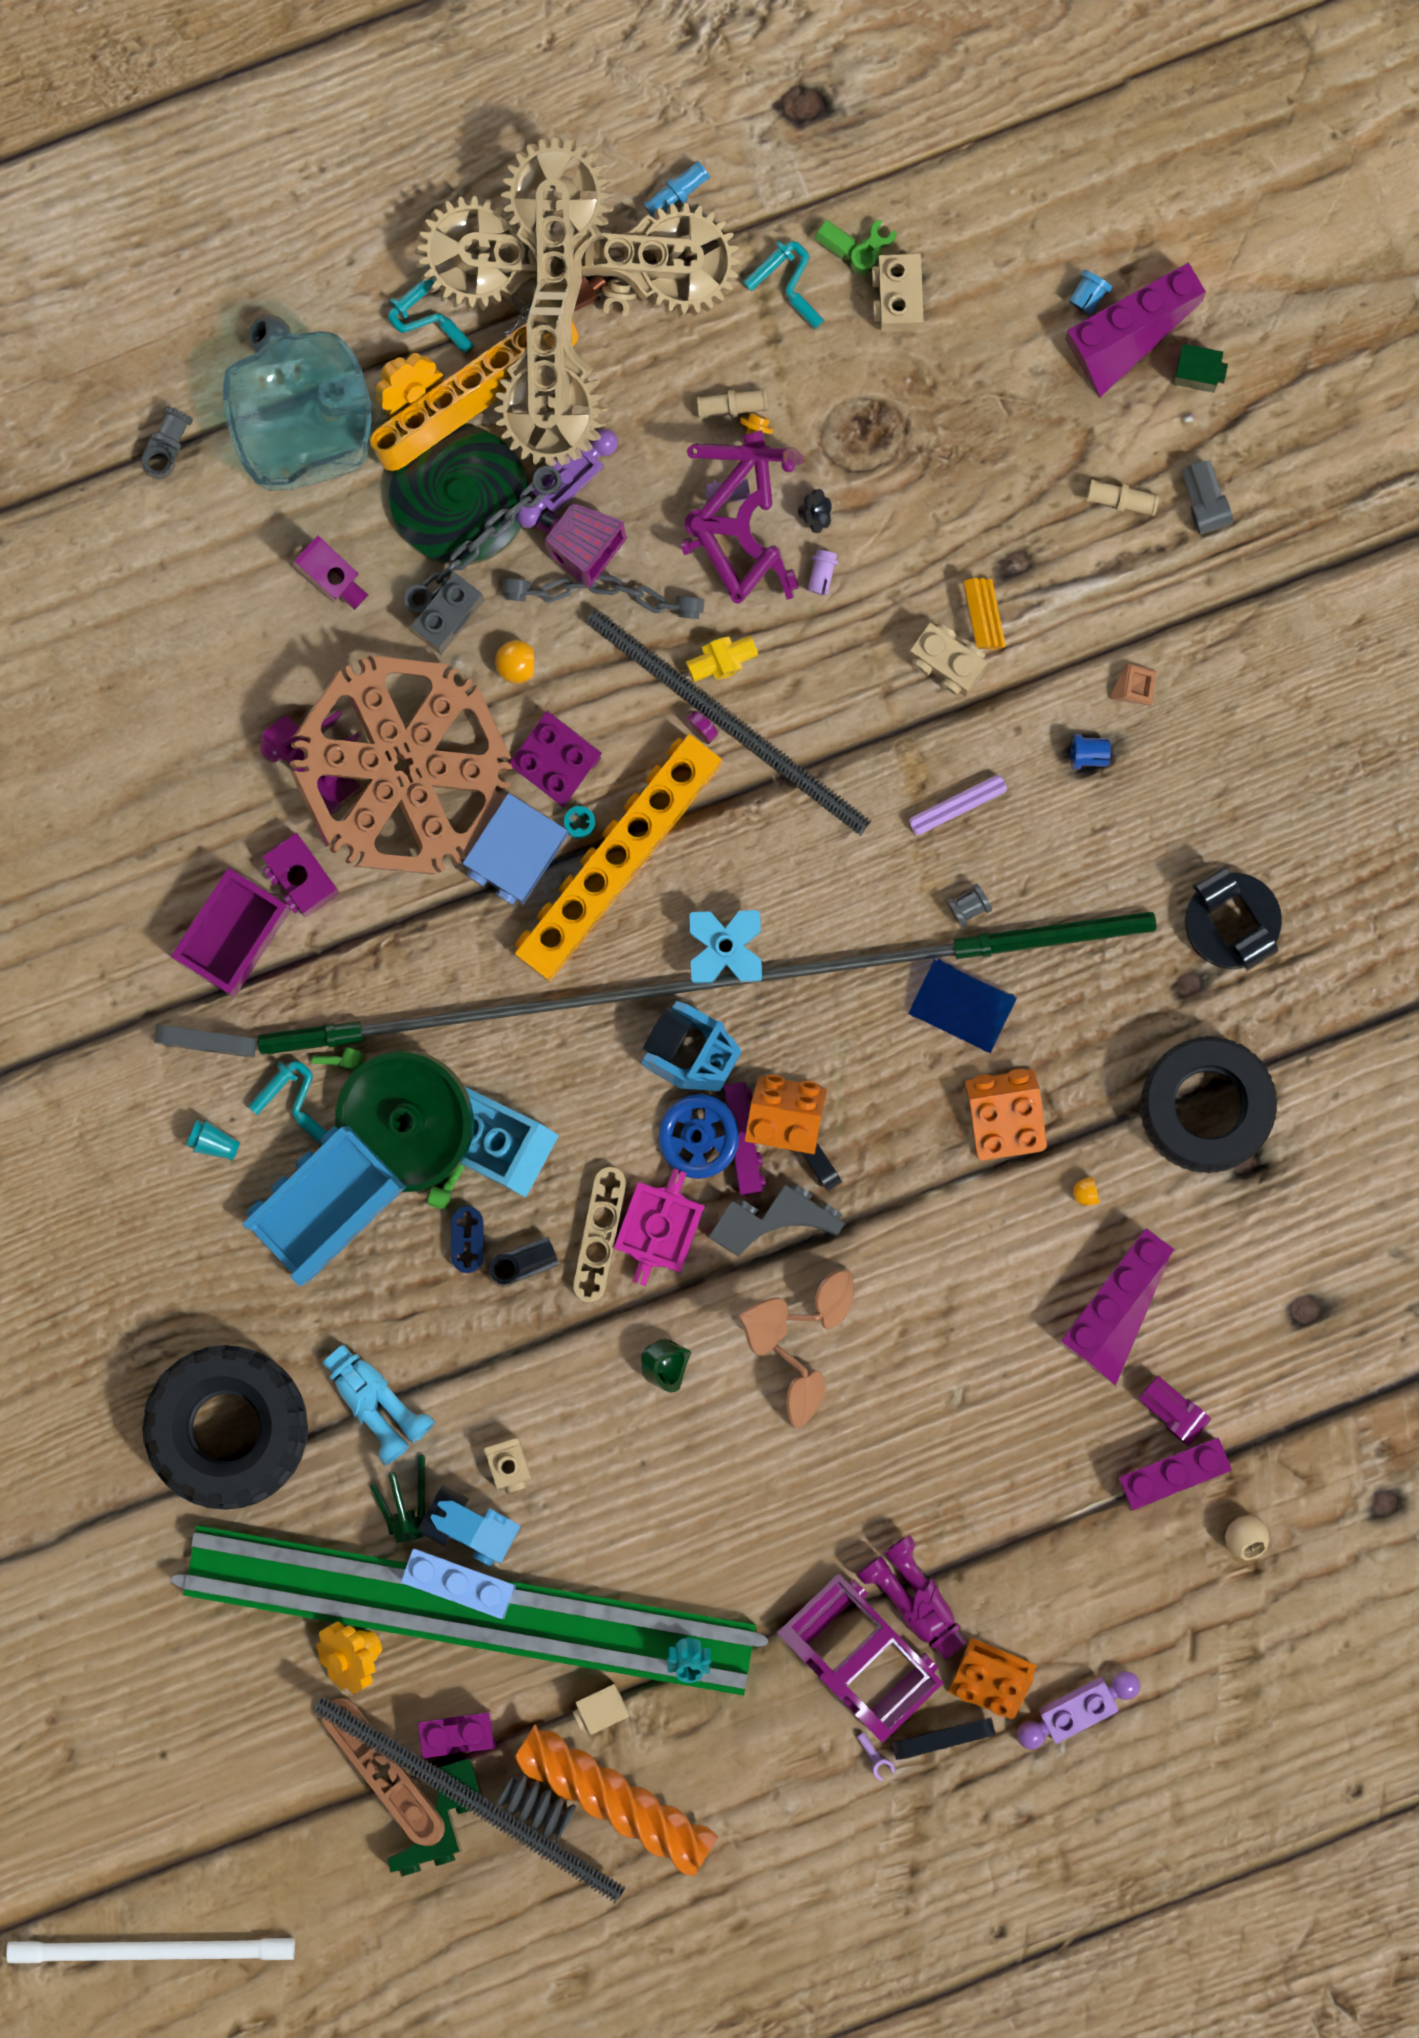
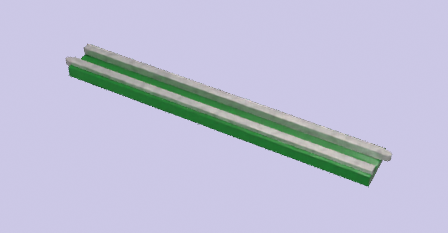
M196 1525L191 1545L193 1549L188 1575H175L171 1578V1582L174 1585L184 1588L183 1596L333 1623L340 1622L344 1625L742 1696L745 1694L753 1646H764L768 1643V1639L764 1635L755 1633L756 1625L507 1580L504 1581L515 1584L516 1587L505 1618L500 1619L401 1583L408 1564L406 1562ZM684 1638L700 1640L702 1649L710 1648L711 1650L710 1673H703L702 1678L693 1683L678 1680L676 1672L668 1673L667 1658H669V1647H675L676 1643Z

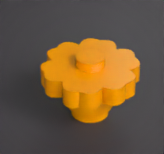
M413 353L407 360L398 357L385 364L381 371L382 380L376 385V402L391 419L441 384L444 376L436 368L435 363L425 355L421 356L418 353Z
M335 1622L319 1632L321 1641L316 1644L319 1653V1660L327 1668L330 1680L336 1683L339 1689L344 1690L348 1688L353 1694L370 1686L373 1683L371 1674L376 1671L374 1662L382 1652V1645L378 1636L371 1630L356 1631L350 1625L344 1627L340 1622Z

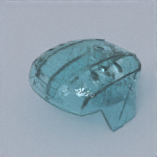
M319 331L278 336L254 355L239 360L226 369L223 383V403L228 431L240 463L256 485L268 491L294 490V488L313 485L344 474H350L365 463L371 436V401L362 368L357 358L344 340L337 334ZM297 365L301 367L300 381L295 379V366ZM277 370L282 371V385L277 384ZM260 377H263L265 380L264 389L259 387ZM321 412L330 417H341L337 421L329 422L323 418ZM283 468L288 470L289 477H285L282 471Z

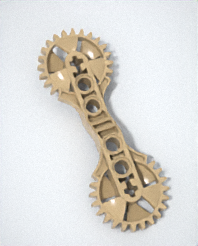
M554 137L551 143L547 138L539 140V148L535 144L527 145L528 155L523 152L515 155L520 165L511 164L507 167L514 176L503 179L505 184L511 186V191L501 193L502 197L511 199V204L503 209L507 212H514L515 216L511 218L509 224L520 223L521 227L516 235L535 254L537 259V288L527 320V347L520 359L507 369L512 379L505 378L500 381L507 390L496 393L495 396L504 402L503 405L494 408V411L504 415V418L497 421L496 424L499 426L506 425L508 429L501 436L502 439L509 437L514 439L510 449L514 450L522 447V459L529 458L534 454V465L541 464L545 459L547 466L551 467L556 465L557 459L562 466L570 463V457L574 461L582 458L581 450L588 452L593 449L589 440L596 441L601 438L600 434L594 429L606 425V422L598 418V414L607 411L606 407L598 405V400L604 398L605 393H595L594 388L598 386L600 381L594 380L589 382L588 377L593 369L580 359L573 349L571 319L582 283L581 259L589 245L602 235L597 225L603 226L608 224L607 219L602 213L613 211V207L606 204L605 201L607 198L615 196V193L605 189V186L613 182V179L603 178L601 175L607 169V165H595L599 154L594 153L586 156L587 144L580 145L575 149V139H567L563 145L561 137ZM573 157L581 161L573 179L561 176ZM537 190L536 199L520 198V191ZM554 190L562 193V199L554 197ZM580 191H597V199H580ZM553 210H563V213L554 215ZM556 221L561 223L564 228L562 239H559L554 234L553 228ZM556 257L561 258L564 262L565 269L562 274L558 273L554 267ZM546 330L550 331L554 336L555 342L552 348L545 343L544 334ZM547 366H550L555 372L553 383L545 377V368ZM555 390V394L553 392L546 394V391ZM528 404L529 414L513 413L512 405ZM547 404L555 409V414L552 411H547ZM573 405L589 406V414H572ZM535 425L546 429L536 446L528 442Z
M476 196L471 198L468 205L465 204L462 197H459L456 200L455 208L449 201L445 202L442 206L444 213L435 209L431 214L434 221L426 219L422 225L427 232H420L417 236V239L425 244L417 246L415 249L416 254L424 256V258L418 261L416 267L427 268V272L422 276L421 280H433L434 284L429 291L432 293L441 289L443 291L440 299L441 302H444L449 296L453 297V308H457L462 301H465L467 310L471 311L475 302L478 301L480 308L485 310L488 306V299L497 306L501 302L500 294L509 299L520 286L528 281L537 279V263L533 259V252L516 235L521 227L520 223L510 225L509 221L515 215L512 213L503 218L501 216L503 211L502 205L497 207L495 211L491 210L490 199H487L482 206H478ZM673 203L667 208V215L661 208H658L654 212L655 219L647 215L629 232L624 234L601 233L602 235L590 244L581 259L582 277L592 275L618 277L633 287L642 300L653 296L655 299L652 308L655 309L663 303L665 304L666 315L675 307L679 317H683L689 308L691 314L695 317L700 313L701 307L706 312H709L713 308V302L719 305L724 300L722 293L729 294L732 291L733 287L728 282H734L738 278V274L730 269L736 268L740 264V260L731 258V255L736 253L739 247L728 245V241L734 234L727 233L723 235L721 230L726 222L723 221L715 225L713 223L714 212H711L705 218L702 216V206L700 205L693 213H690L688 203H684L680 212L677 211ZM469 213H476L478 232L467 234ZM680 220L689 221L690 240L679 238ZM717 240L719 247L704 255L701 246ZM469 247L472 248L473 254L478 255L475 260L471 259V253L466 252ZM614 248L620 251L623 261H613L609 256L608 250ZM506 249L510 251L514 261L507 263L501 260L499 250ZM643 251L652 252L656 257L657 263L651 265L645 262L642 255ZM680 254L683 255L685 261H689L687 266H684L683 260L677 259ZM556 257L554 267L560 274L564 272L565 265L561 258ZM452 258L455 267L438 275L435 267ZM466 274L477 275L475 294H467ZM689 279L687 301L679 300L678 281Z

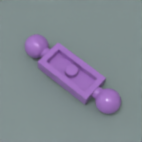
M607 428L597 430L601 438L596 441L590 440L593 449L588 452L581 450L582 458L574 461L570 457V463L561 466L559 461H557L556 465L552 466L562 477L561 488L553 495H546L534 507L527 508L522 506L521 510L515 514L517 522L522 527H536L545 508L551 513L556 514L604 468V465L597 458L613 454L618 446V438L612 430ZM546 475L542 480L543 486L546 488L551 487L554 484V477ZM536 488L530 491L535 497L541 494Z
M1120 1672L1114 1677L1112 1685L1109 1687L1106 1686L1104 1680L1100 1677L1038 1710L1044 1721L1040 1723L1035 1721L1023 1723L1017 1731L1018 1742L1022 1747L1034 1750L1044 1743L1046 1735L1051 1734L1054 1742L1057 1744L1117 1713L1119 1710L1114 1700L1117 1698L1130 1700L1137 1696L1140 1691L1138 1677L1132 1672Z

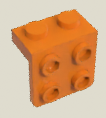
M1015 1069L1008 1074L995 1076L983 1074L976 1076L974 1079L965 1080L966 1094L971 1109L976 1153L980 1160L1022 1155L1046 1149L1047 1142L1040 1088L1034 1069Z
M775 1074L759 1076L751 1102L745 1142L815 1154L827 1089L820 1087L818 1083L813 1081H801L800 1083L788 1081L784 1077Z

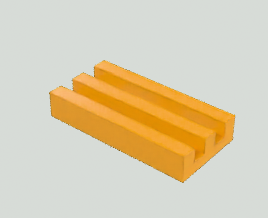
M984 578L965 580L964 587L976 647L988 650L1006 647L993 580H985Z

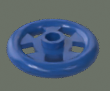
M694 1094L678 1100L667 1110L659 1128V1146L665 1161L672 1169L679 1170V1174L681 1171L685 1172L686 1177L704 1179L720 1173L731 1163L739 1145V1128L735 1116L722 1101L709 1095ZM692 1109H705V1119L692 1120ZM677 1121L685 1124L681 1132V1138L673 1136L674 1126ZM721 1121L724 1126L725 1135L716 1138V1132L712 1124ZM696 1130L702 1133V1139L698 1143L693 1140V1133ZM683 1146L694 1154L689 1163L678 1155ZM714 1146L719 1155L708 1163L703 1154L710 1151Z

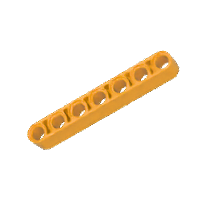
M571 319L572 346L579 339V332L573 319ZM527 323L377 428L370 437V444L382 467L390 471L403 468L499 400L495 396L496 393L507 390L500 381L505 378L512 379L507 369L520 359L527 347ZM546 330L544 340L552 348L555 339L553 334Z

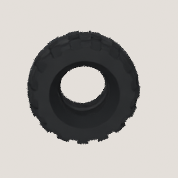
M211 1346L193 1351L180 1358L166 1369L156 1381L144 1409L143 1443L155 1473L178 1496L206 1508L239 1509L257 1504L272 1496L295 1473L307 1444V1411L297 1385L289 1374L274 1360L257 1351L240 1346ZM222 1394H233L247 1400L255 1409L260 1423L259 1436L254 1447L245 1456L234 1461H218L207 1456L199 1448L194 1437L193 1425L198 1410L207 1400Z

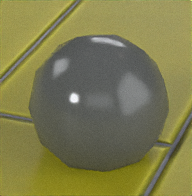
M264 315L255 320L249 328L248 340L250 348L261 358L276 359L284 355L291 346L292 334L290 326L279 316Z

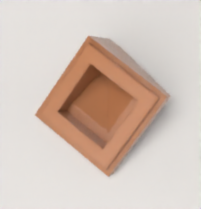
M1125 664L1111 693V699L1151 706L1157 671Z

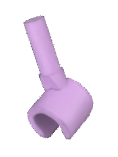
M865 1733L860 1734L857 1738L870 1756L872 1772L875 1777L883 1781L879 1773H877V1769L881 1764H888L892 1772L895 1773L892 1762L886 1757H881Z

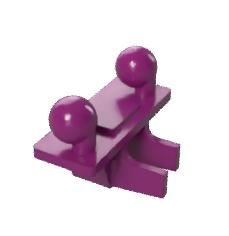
M339 710L324 719L321 724L322 734L335 725L342 713ZM284 716L261 735L263 740L260 744V752L263 758L269 762H279L284 759L290 765V762L293 760L302 761L304 759V752L299 748H291V745L300 740L306 742L307 740L301 737H293L299 727L288 717ZM357 732L345 741L357 742L361 735ZM304 767L300 769L294 768L298 772H305ZM320 776L317 781V788L329 814H335L342 808L343 802L359 790L360 784L351 778Z

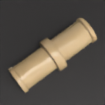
M767 389L736 393L735 390H728V394L697 397L700 419L731 415V418H738V414L769 411Z
M1091 479L1086 501L1114 506L1116 511L1120 512L1127 509L1155 516L1159 494L1129 489V485L1123 483L1120 487Z

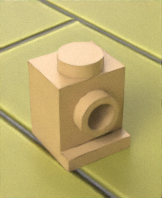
M519 1438L484 1448L497 1490L505 1488L506 1494H510L527 1488L525 1481L531 1480L532 1477ZM506 1460H511L515 1464V1470L511 1474H506L502 1470V1464Z

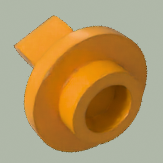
M750 413L749 418L741 417L740 423L748 427L746 434L762 430L763 433L773 434L774 428L768 425L770 419L755 413Z

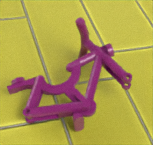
M762 430L743 435L744 444L741 446L692 444L687 449V455L692 459L738 460L739 463L702 509L693 510L687 515L685 528L690 535L698 537V539L692 541L690 537L680 542L684 556L693 553L695 548L703 546L727 589L731 600L736 604L744 601L770 567L780 577L786 600L794 598L793 590L799 589L794 570H786L778 546L764 547L754 539L750 530V519L753 511L758 506L763 510H769L772 507L769 461L782 462V469L785 472H792L796 465H800L803 462V454L794 447L770 448V446H766ZM755 465L757 491L751 493L742 503L737 517L714 516ZM714 534L737 536L743 549L754 559L758 560L741 582Z

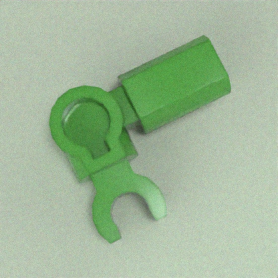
M826 220L814 239L839 258L848 259L850 268L855 274L867 275L872 272V266H875L879 255L883 254L881 249L893 244L897 232L893 230L888 237H880L877 231L880 229L882 221L877 220L871 227L870 238L864 239L860 245L855 244L856 239L831 221Z

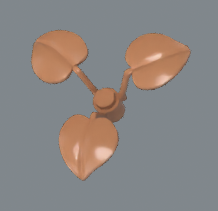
M847 1268L831 1273L821 1282L815 1296V1308L817 1310L815 1314H788L787 1304L780 1298H770L761 1301L738 1314V1318L746 1333L748 1345L753 1353L765 1355L773 1349L799 1371L800 1377L792 1380L786 1397L788 1417L792 1427L795 1429L805 1425L819 1409L825 1395V1380L819 1371L812 1370L808 1373L807 1369L782 1349L777 1342L781 1341L786 1335V1320L819 1321L821 1319L824 1328L832 1329L845 1319L851 1308L854 1295L853 1277Z

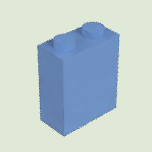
M508 793L464 860L463 866L469 870L466 876L482 887L486 882L498 889L495 895L513 906L515 901L524 905L569 836L568 830Z

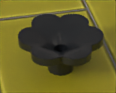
M814 489L812 494H807L804 497V505L799 506L798 515L810 526L813 533H820L823 528L830 526L831 517L829 513L832 509L831 501L825 497L821 489Z

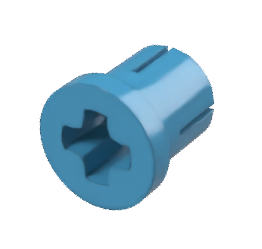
M1084 269L1080 275L1082 280L1071 296L1069 303L1076 308L1079 306V310L1092 316L1105 294L1111 293L1113 286L1096 274Z

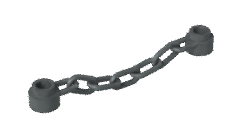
M551 466L539 468L534 473L533 482L521 493L519 503L511 509L498 511L485 524V532L475 541L464 542L451 555L450 565L442 573H434L421 585H413L407 589L404 595L406 607L415 613H422L446 584L447 578L455 570L465 569L478 556L479 546L489 537L495 538L500 536L513 525L515 514L521 510L522 506L527 508L534 507L546 495H553L559 491L562 485L560 473ZM546 475L554 477V484L549 488L544 487L542 484V480ZM533 488H536L541 494L530 502L531 497L525 496ZM505 514L504 518L510 520L497 532H494L495 527L490 526ZM468 547V550L470 552L474 551V553L461 564V561L459 559L455 560V558ZM436 579V583H442V585L432 593L427 586ZM418 593H423L426 597L425 603L421 606H416L414 603V597Z
M599 575L596 579L614 581L616 584L611 585V588L614 590L594 588L597 587V582H594L589 589L595 594L615 595L619 591L632 594L638 604L653 613H661L665 609L679 610L678 617L699 619L700 613L704 611L705 599L677 596L676 605L666 604L665 598L649 587L641 586L636 590L623 587L620 579L615 576ZM503 578L502 592L505 593V600L525 602L526 595L540 596L543 601L550 603L569 596L573 589L587 587L582 583L572 584L569 579L560 578L543 585L540 591L530 590L531 581ZM566 583L563 585V589L567 591L550 597L551 593L546 592L551 587ZM642 591L652 595L661 603H656V608L640 599V597L645 595Z

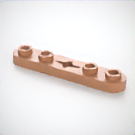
M345 1699L333 1700V1704L337 1703V1707L339 1705L341 1709L344 1707V1712L348 1710V1714L356 1715V1719L359 1717L360 1721H364L363 1724L367 1722V1726L371 1725L359 1708L351 1701ZM325 1717L322 1718L325 1728L408 1837L414 1843L423 1846H432L438 1843L445 1831L444 1821L404 1768L401 1769V1765L397 1766V1763L394 1764V1759L390 1762V1757L386 1759V1755L378 1754V1751H374L375 1748L371 1750V1745L367 1747V1743L359 1742V1739H355L356 1736L351 1737L352 1733L348 1735V1731L340 1730V1727H336L337 1724L332 1725L333 1721L329 1723V1719L325 1720ZM373 1758L383 1766L390 1765L391 1768L387 1773L391 1781L395 1782L393 1787L387 1780L376 1778L379 1770L373 1762Z

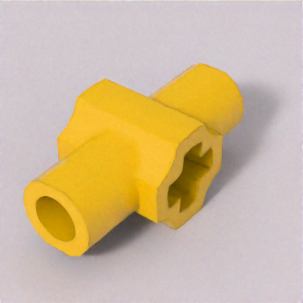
M751 635L731 642L728 636L714 640L702 647V655L685 663L694 683L711 675L715 681L735 675L743 669L741 663L755 658L759 654Z

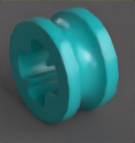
M575 806L565 814L564 826L571 837L585 839L595 830V817L587 807ZM574 815L578 817L588 816L590 819L586 821V824L589 825L588 828L584 831L581 828L573 830L570 825L574 824L571 818Z

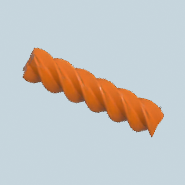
M536 1724L512 1762L518 1763L522 1772L535 1781L548 1782L558 1796L566 1800L579 1801L583 1810L590 1816L609 1820L619 1834L632 1839H640L644 1848L651 1854L670 1858L674 1866L686 1875H696L718 1839V1836L710 1828L700 1824H690L688 1818L678 1808L660 1805L653 1793L647 1789L629 1786L627 1780L617 1770L599 1767L589 1753L580 1749H569L561 1736L550 1730H538Z

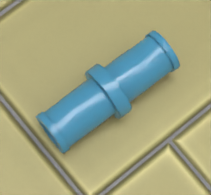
M697 160L695 164L676 179L670 178L666 181L667 186L643 205L655 219L654 212L658 208H661L666 213L670 204L674 203V205H677L679 202L684 204L688 200L687 196L711 177Z

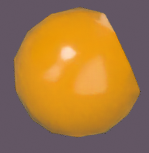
M513 640L502 645L496 653L494 662L498 674L506 682L520 684L530 680L534 676L533 647L527 642Z

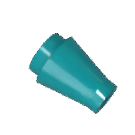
M196 1120L185 1146L192 1148L194 1153L226 1158L233 1161L241 1142L233 1139L207 1120L205 1122Z

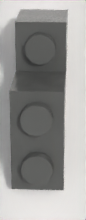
M794 1184L791 1189L785 1185L762 1220L757 1217L760 1211L749 1203L742 1200L738 1205L732 1201L713 1229L709 1239L739 1258L751 1243L775 1229L789 1226H807L821 1229L837 1237L845 1223L839 1220L842 1214L830 1205L824 1203L821 1208L811 1202L810 1199L813 1195L804 1188Z

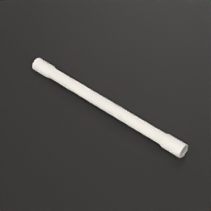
M263 1938L261 1940L89 1943L26 1941L7 1943V1963L259 1958L261 1960H294L295 1958L294 1938Z

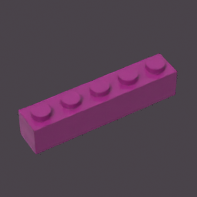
M746 1082L724 1085L727 1107L735 1116L739 1128V1145L735 1154V1163L740 1196L762 1193V1187H766L764 1174H759L758 1166L763 1165L761 1152L756 1153V1143L745 1142L750 1113L749 1100L753 1098L751 1087H747Z

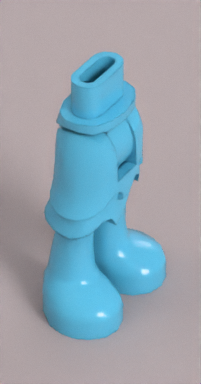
M345 1345L340 1346L322 1362L331 1373L329 1378L335 1382L339 1394L352 1410L353 1416L358 1418L361 1425L365 1422L379 1440L381 1447L378 1457L384 1466L389 1465L400 1457L410 1446L376 1410L378 1402L396 1421L412 1444L420 1440L435 1425L436 1422L428 1414L415 1415L388 1387V1381L383 1378V1375L368 1362L360 1360L358 1354L352 1355Z

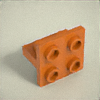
M971 1637L948 1692L965 1702L990 1710L995 1715L1013 1720L1033 1683V1674L1037 1665Z

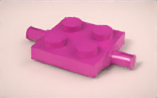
M674 1168L666 1188H654L638 1182L614 1246L615 1250L629 1254L639 1262L632 1282L638 1284L642 1271H644L640 1285L645 1287L652 1267H665L681 1273L705 1208L701 1204L686 1199L680 1193L686 1173L681 1171L675 1184L679 1170Z

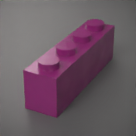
M1189 262L1067 330L1065 340L1099 398L1107 393L1142 357L1148 354L1158 342L1203 302L1206 291Z
M1146 1228L1059 1344L1116 1386L1169 1258L1175 1249Z

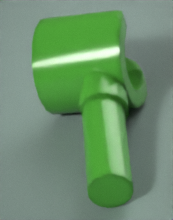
M345 1047L342 1058L313 1055L312 1064L335 1065L355 1071L361 1065L364 1054Z
M460 1165L449 1176L443 1189L432 1186L428 1198L429 1206L444 1209L448 1206L453 1186L465 1168L463 1165Z

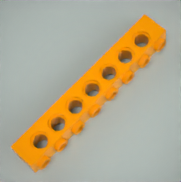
M688 734L684 740L679 737L672 744L667 752V755L670 756L669 760L663 767L656 765L645 779V782L649 784L641 795L635 792L623 807L627 811L619 823L614 819L601 835L605 838L604 842L597 850L594 847L588 850L580 861V864L584 866L576 877L570 874L558 889L561 893L554 905L548 902L536 917L540 922L532 932L528 929L525 930L514 946L518 948L515 953L516 958L548 983L552 981L723 765L722 759L691 734ZM678 766H685L690 769L692 775L688 781L680 783L672 778V771ZM657 793L667 795L670 799L669 805L663 810L654 809L650 805V799L653 795ZM640 820L647 824L648 831L642 837H633L628 832L629 825L634 821ZM613 848H621L627 855L623 863L613 865L607 861V853ZM592 875L602 877L605 881L603 889L595 893L588 891L585 888V881L588 877ZM569 903H578L583 908L582 915L576 920H569L563 915V909ZM548 930H555L561 935L560 943L553 948H548L541 943L542 935Z

